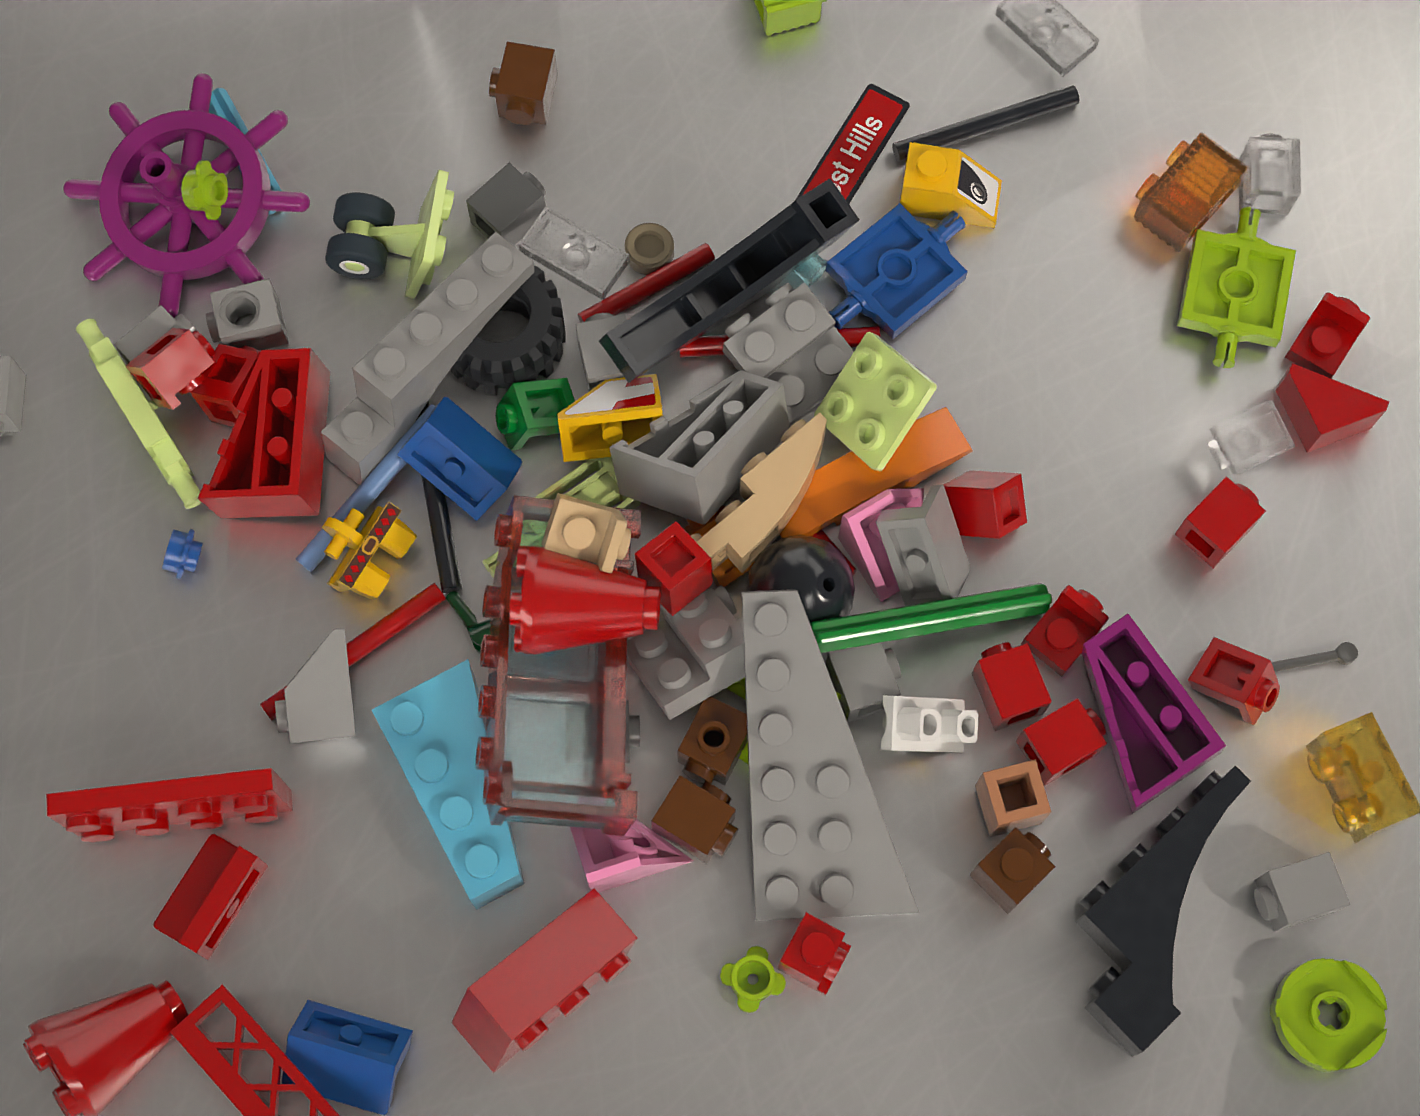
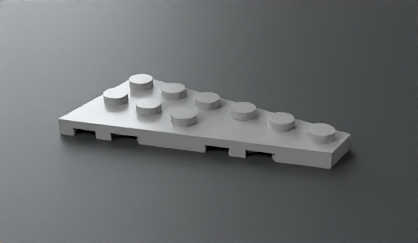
M792 589L741 592L755 919L803 918L806 912L816 918L919 913L798 591Z

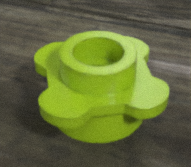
M208 160L199 161L195 170H189L183 178L181 187L183 201L190 210L204 211L208 220H217L221 215V206L228 197V181L225 174L215 172Z
M760 946L749 948L746 956L741 958L736 964H725L720 973L721 982L726 986H731L738 997L737 1005L739 1009L746 1013L757 1011L760 1002L768 996L780 995L786 985L785 977L781 973L775 972L772 964L768 961L769 955L767 950ZM751 974H755L758 977V982L754 985L748 982V976Z

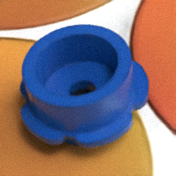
M173 529L162 569L177 573L176 579L182 578L184 570L195 573L203 543L194 540L195 531L193 529H190L189 533Z

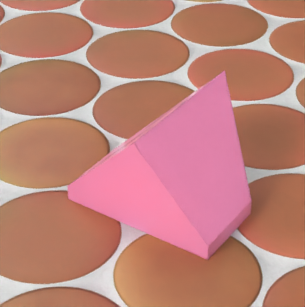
M924 488L887 489L842 516L838 539L875 596L881 602L900 590L876 520L882 510L921 507L924 498Z
M617 798L566 815L590 891L595 888L600 893L694 861L622 809Z

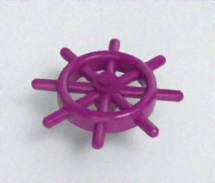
M206 73L197 74L193 79L189 110L161 114L141 124L123 102L111 104L109 115L126 137L110 156L101 181L70 179L63 186L65 195L71 199L99 200L101 218L108 236L112 240L110 245L85 264L83 274L86 279L98 281L128 257L147 272L163 277L158 307L161 305L173 318H176L178 315L183 280L208 277L228 267L233 270L243 284L264 280V277L246 256V253L260 236L269 211L305 212L310 206V199L305 193L271 190L269 173L258 149L287 126L288 116L281 110H274L247 133L243 134L231 122L209 113L213 80ZM205 139L218 142L227 147L225 151L210 162L215 172L224 173L227 176L239 165L242 172L243 189L228 188L227 200L221 206V208L238 209L235 217L226 229L218 219L208 220L204 211L190 210L182 198L181 187L183 178L189 170H195L197 163L202 160ZM184 140L181 163L174 164L162 149L170 144ZM139 171L142 178L148 183H134ZM129 202L159 204L132 226L129 216ZM171 221L167 252L155 250L144 244ZM195 223L210 243L188 251L191 226Z

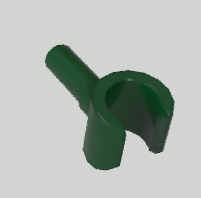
M452 591L446 596V600L467 628L473 646L478 653L485 654L504 646L494 617L478 623L475 614L472 613L456 591Z

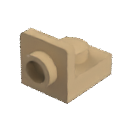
M557 493L541 544L544 549L596 563L600 571L612 573L616 559L623 560L627 554L631 540V529L626 528L627 521L618 509Z

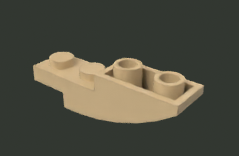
M818 413L809 422L801 419L794 423L781 437L782 444L769 455L761 452L754 456L741 471L743 476L740 478V496L745 502L733 501L716 517L715 522L717 525L703 537L699 533L691 536L711 557L712 571L729 558L740 572L743 573L756 560L758 555L773 543L792 518L810 486L819 463L827 419L821 413Z

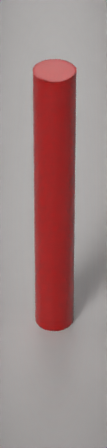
M704 243L578 313V319L582 323L595 314L610 313L616 316L715 260V255L710 246Z

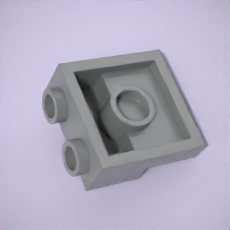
M805 282L796 289H793L790 283L777 289L765 301L769 309L755 320L749 313L736 320L725 331L730 339L723 343L722 350L738 371L742 370L783 383L789 425L822 402L854 352L835 328L836 321Z
M722 585L714 590L709 587L674 616H671L661 605L660 609L665 619L659 622L658 630L646 629L644 634L634 636L620 644L625 659L669 720L745 677L743 617L741 616L736 619L733 616L737 613V609L729 593Z

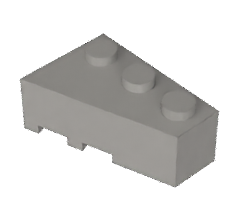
M740 370L690 399V409L668 421L664 416H661L651 422V432L628 445L622 439L610 446L619 493L705 525L740 487V478L743 476L741 471L744 466L761 452L769 455L781 442L783 434L790 428L783 383Z

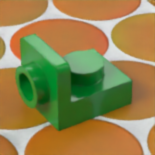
M568 378L513 383L497 404L495 412L497 428L500 433L505 435L510 450L521 449L530 437L560 434L557 414L575 402Z

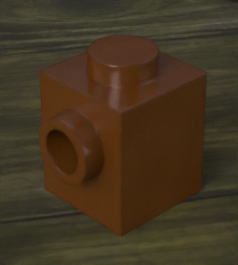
M507 41L501 68H493L489 83V96L496 98L499 117L506 118L510 122L519 125H529L531 123L546 125L558 75L555 49Z
M713 697L704 700L677 750L678 763L684 765L682 772L702 784L704 782L712 784L714 780L725 786L741 752L748 742L747 714Z
M681 775L651 820L653 832L706 864L714 852L720 856L726 853L739 828L732 825L735 820L736 809L729 805L732 798L727 793L708 782H704L702 787H699Z
M1015 827L977 864L970 876L1009 914L1056 866L1048 859L1051 856V852L1037 836L1031 832H1027L1024 835Z

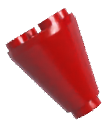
M519 546L516 573L517 578H522L521 593H512L509 611L510 625L515 626V652L540 654L642 635L645 629L658 630L661 606L660 586H648L647 580L614 569L612 573L600 571L596 563L547 550L543 546Z
M167 980L156 987L150 983L38 1019L28 1025L31 1036L24 1040L23 1047L39 1073L48 1067L50 1068L60 1085L54 1089L52 1095L65 1116H98L174 1037L170 1031L189 1014L179 995Z

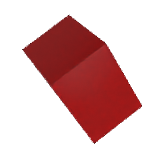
M1293 363L1280 380L1276 389V393L1307 453L1371 429L1386 412L1390 402Z

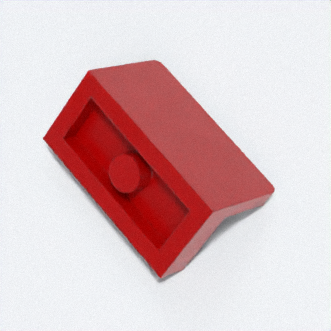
M211 834L154 921V928L209 960L268 865L258 856L241 846L237 847L218 835Z

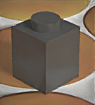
M509 162L466 200L470 222L486 238L497 232L515 246L547 217L544 198L546 191L534 175L529 172L522 174Z

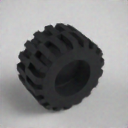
M536 265L534 266V273L499 309L514 311L529 320L526 328L515 338L504 342H490L476 336L450 369L457 379L464 376L465 384L469 388L476 391L479 385L482 384L486 394L497 396L498 388H506V391H508L513 383L537 381V376L540 374L548 378L554 371L553 361L560 362L563 355L562 343H566L561 299L558 298L557 288L552 280L546 281L544 271Z

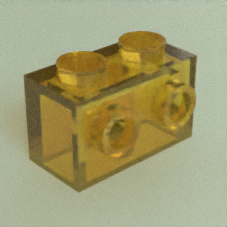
M1372 712L1321 733L1306 746L1309 752L1307 762L1310 771L1320 784H1325L1334 801L1332 804L1334 818L1343 832L1350 833L1354 843L1398 826L1420 814V804Z

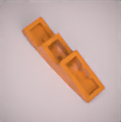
M947 407L921 417L914 422L882 471L871 469L852 451L815 470L810 486L798 509L780 533L781 538L795 535L812 536L832 523L839 526L844 514L887 489H911L973 452Z

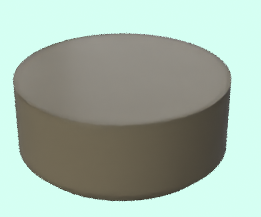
M643 223L634 227L625 239L627 263L636 272L648 275L672 262L674 258V240L671 233L665 227L656 223Z

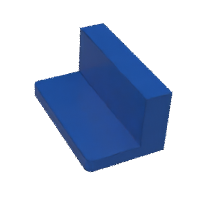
M448 397L441 399L426 421L397 453L399 457L476 521L508 489L522 465V460Z
M307 1000L288 1033L285 1054L324 1098L380 1115H386L391 1106L396 1075L411 1045L413 1030ZM283 1071L282 1084H295Z

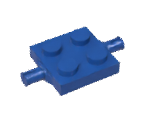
M899 203L827 261L825 271L844 289L847 296L835 308L828 311L836 321L835 328L841 330L845 324L861 312L865 316L872 318L893 340L965 281L968 271L950 254L946 244L949 239L966 227L963 218L960 216L957 219L958 213L951 211L948 216L932 228L916 220Z

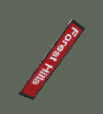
M874 84L867 85L797 198L826 180L831 179L848 204H850L910 107L909 102Z

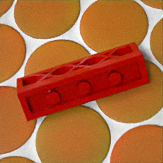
M223 984L170 1031L243 1116H280L278 1114L279 1092H303L311 1101L309 1116H318V1110L323 1116H340ZM223 1003L236 1017L234 1042H214L200 1026ZM245 1028L258 1043L243 1042ZM222 1050H234L233 1062ZM243 1050L266 1051L273 1058L271 1084H251L242 1074ZM281 1068L295 1084H280ZM259 1092H271L270 1104Z

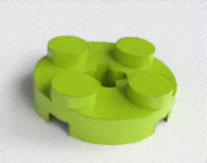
M1313 959L1295 967L1280 982L1275 999L1271 1003L1269 1010L1270 1017L1275 1024L1276 1033L1287 1051L1301 1063L1321 1072L1347 1070L1364 1064L1382 1047L1387 1033V1028L1384 1029L1386 1022L1384 1011L1388 1009L1381 987L1365 969L1345 960ZM1320 1001L1326 1005L1335 1002L1340 1005L1342 1010L1337 1017L1342 1025L1339 1029H1336L1331 1024L1326 1026L1321 1024L1318 1019L1320 1011L1317 1008Z

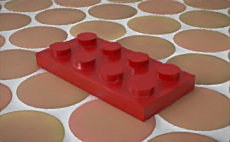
M272 768L46 794L47 816L65 827L66 831L81 836V840L85 842L112 840L115 838V831L136 829L137 835H161L169 832V825L190 823V828L213 829L223 826V819L245 817V822L265 823L277 820L279 812L293 811L292 791Z

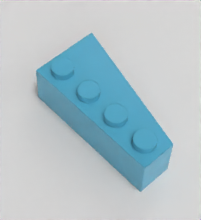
M467 659L372 709V712L465 892L477 910L525 883L490 744L475 675Z

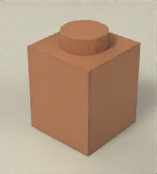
M1036 759L983 772L975 784L990 837L1011 832L1015 827L1020 830L1040 825L1051 813Z

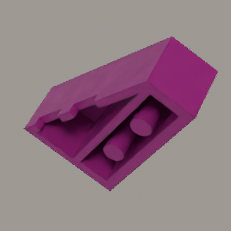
M1126 614L1084 643L1082 657L1133 814L1218 756L1226 747V744L1129 614Z

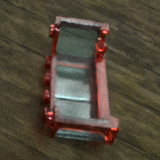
M514 495L506 515L498 514L496 519L494 545L499 547L493 586L486 585L482 606L483 617L491 618L490 635L483 636L480 652V666L489 668L488 685L481 686L478 699V717L486 718V737L479 736L475 756L476 770H484L483 804L487 805L491 825L501 826L504 821L601 829L602 834L624 836L637 820L638 791L627 790L631 785V773H625L627 637L540 654L515 652V626L510 625L509 611L512 593H521L522 578H517L516 573L519 546H542L541 543L555 500ZM611 507L618 509L626 519V528L631 529V538L639 539L641 535V510ZM631 540L625 558L623 560L616 559L613 568L630 575L634 571V561H630Z

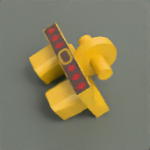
M387 502L384 507L376 506L360 533L356 530L365 516L358 510L352 508L343 522L328 517L322 528L333 538L324 550V553L337 560L346 546L349 547V550L327 584L339 592L352 590L369 599L378 598L391 575L370 562L377 548L380 547L396 559H401L408 552L417 537L404 522L397 518L402 510L390 502Z

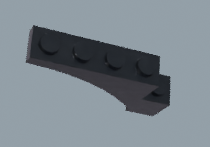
M828 179L797 198L779 214L692 277L607 332L599 342L627 382L630 383L770 292L797 267L836 242L860 219L833 181Z
M1234 766L1223 777L1215 770L1211 772L1191 792L1198 801L1186 813L1177 806L1154 828L1162 837L1147 850L1139 843L1117 865L1124 874L1111 887L1102 880L1079 902L1087 911L1075 922L1122 969L1118 972L1111 966L1090 986L1089 990L1095 997L1084 1008L1132 1057L1144 1052L1181 1014L1173 1005L1172 990L1173 951L1180 908L1192 870L1208 837L1227 808L1251 782L1237 766Z

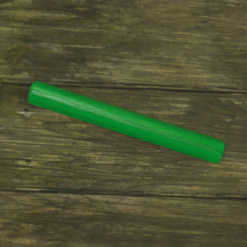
M1037 583L815 621L810 626L820 652L825 653L1045 614L1052 603V595L1048 593L1046 585Z

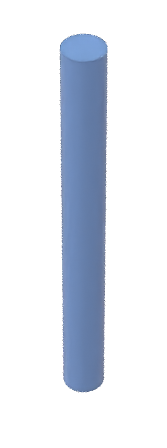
M431 404L332 518L343 522L352 508L362 514L407 464L397 453L426 421L436 407L435 405ZM322 528L296 557V560L312 572L326 556L324 550L333 537Z

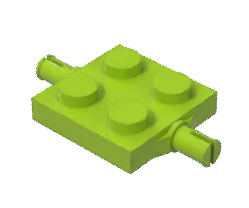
M1251 207L1240 209L1237 233L1218 234L1197 229L1193 237L1177 326L1206 332L1218 338L1213 364L1217 367H1220L1223 361V368L1235 366L1238 342L1248 341L1276 348L1282 337L1296 250L1271 245L1256 236L1259 218L1261 217V211L1254 208L1251 216Z

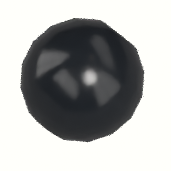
M806 535L781 538L758 555L749 571L747 591L796 589L810 624L815 621L848 616L852 610L855 594L852 570L842 552L828 541Z

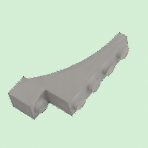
M497 232L490 236L352 367L357 397L321 431L326 458L360 486L415 423L422 409L462 352L503 304L534 273V261Z

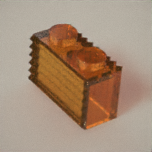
M1203 132L1199 133L1191 144L1185 140L1181 141L1166 160L1165 164L1169 166L1166 172L1161 177L1152 173L1135 195L1140 200L1133 216L1136 222H1141L1144 228H1149L1152 234H1157L1160 240H1165L1166 244L1172 246L1177 252H1180L1189 243L1197 229H1201L1240 186L1249 169L1247 165Z

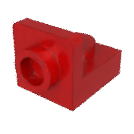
M1327 292L1284 358L1298 366L1332 379L1357 337L1369 322L1370 316L1362 312L1353 301L1344 297H1336Z
M1067 585L1055 603L1025 636L1021 644L1028 643L1031 652L1062 677L1082 654L1084 643L1100 633L1109 617L1103 612L1104 608L1095 596L1085 590L1080 589L1077 591L1072 586Z
M1213 637L1188 679L1193 690L1238 708L1243 721L1252 725L1256 724L1262 712H1268L1272 709L1280 690L1271 660L1216 637Z

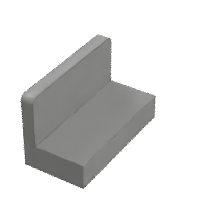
M932 485L921 507L882 510L876 520V524L905 606L958 597L970 572V564L944 485Z

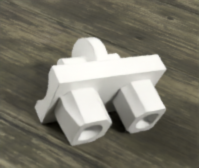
M883 695L882 705L886 715L882 720L885 733L881 739V750L963 753L964 743H976L978 739L977 710H965V699Z

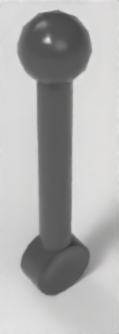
M1344 642L1334 651L1271 663L1275 672L1336 660L1340 664L1348 665L1357 658L1358 650L1354 644Z

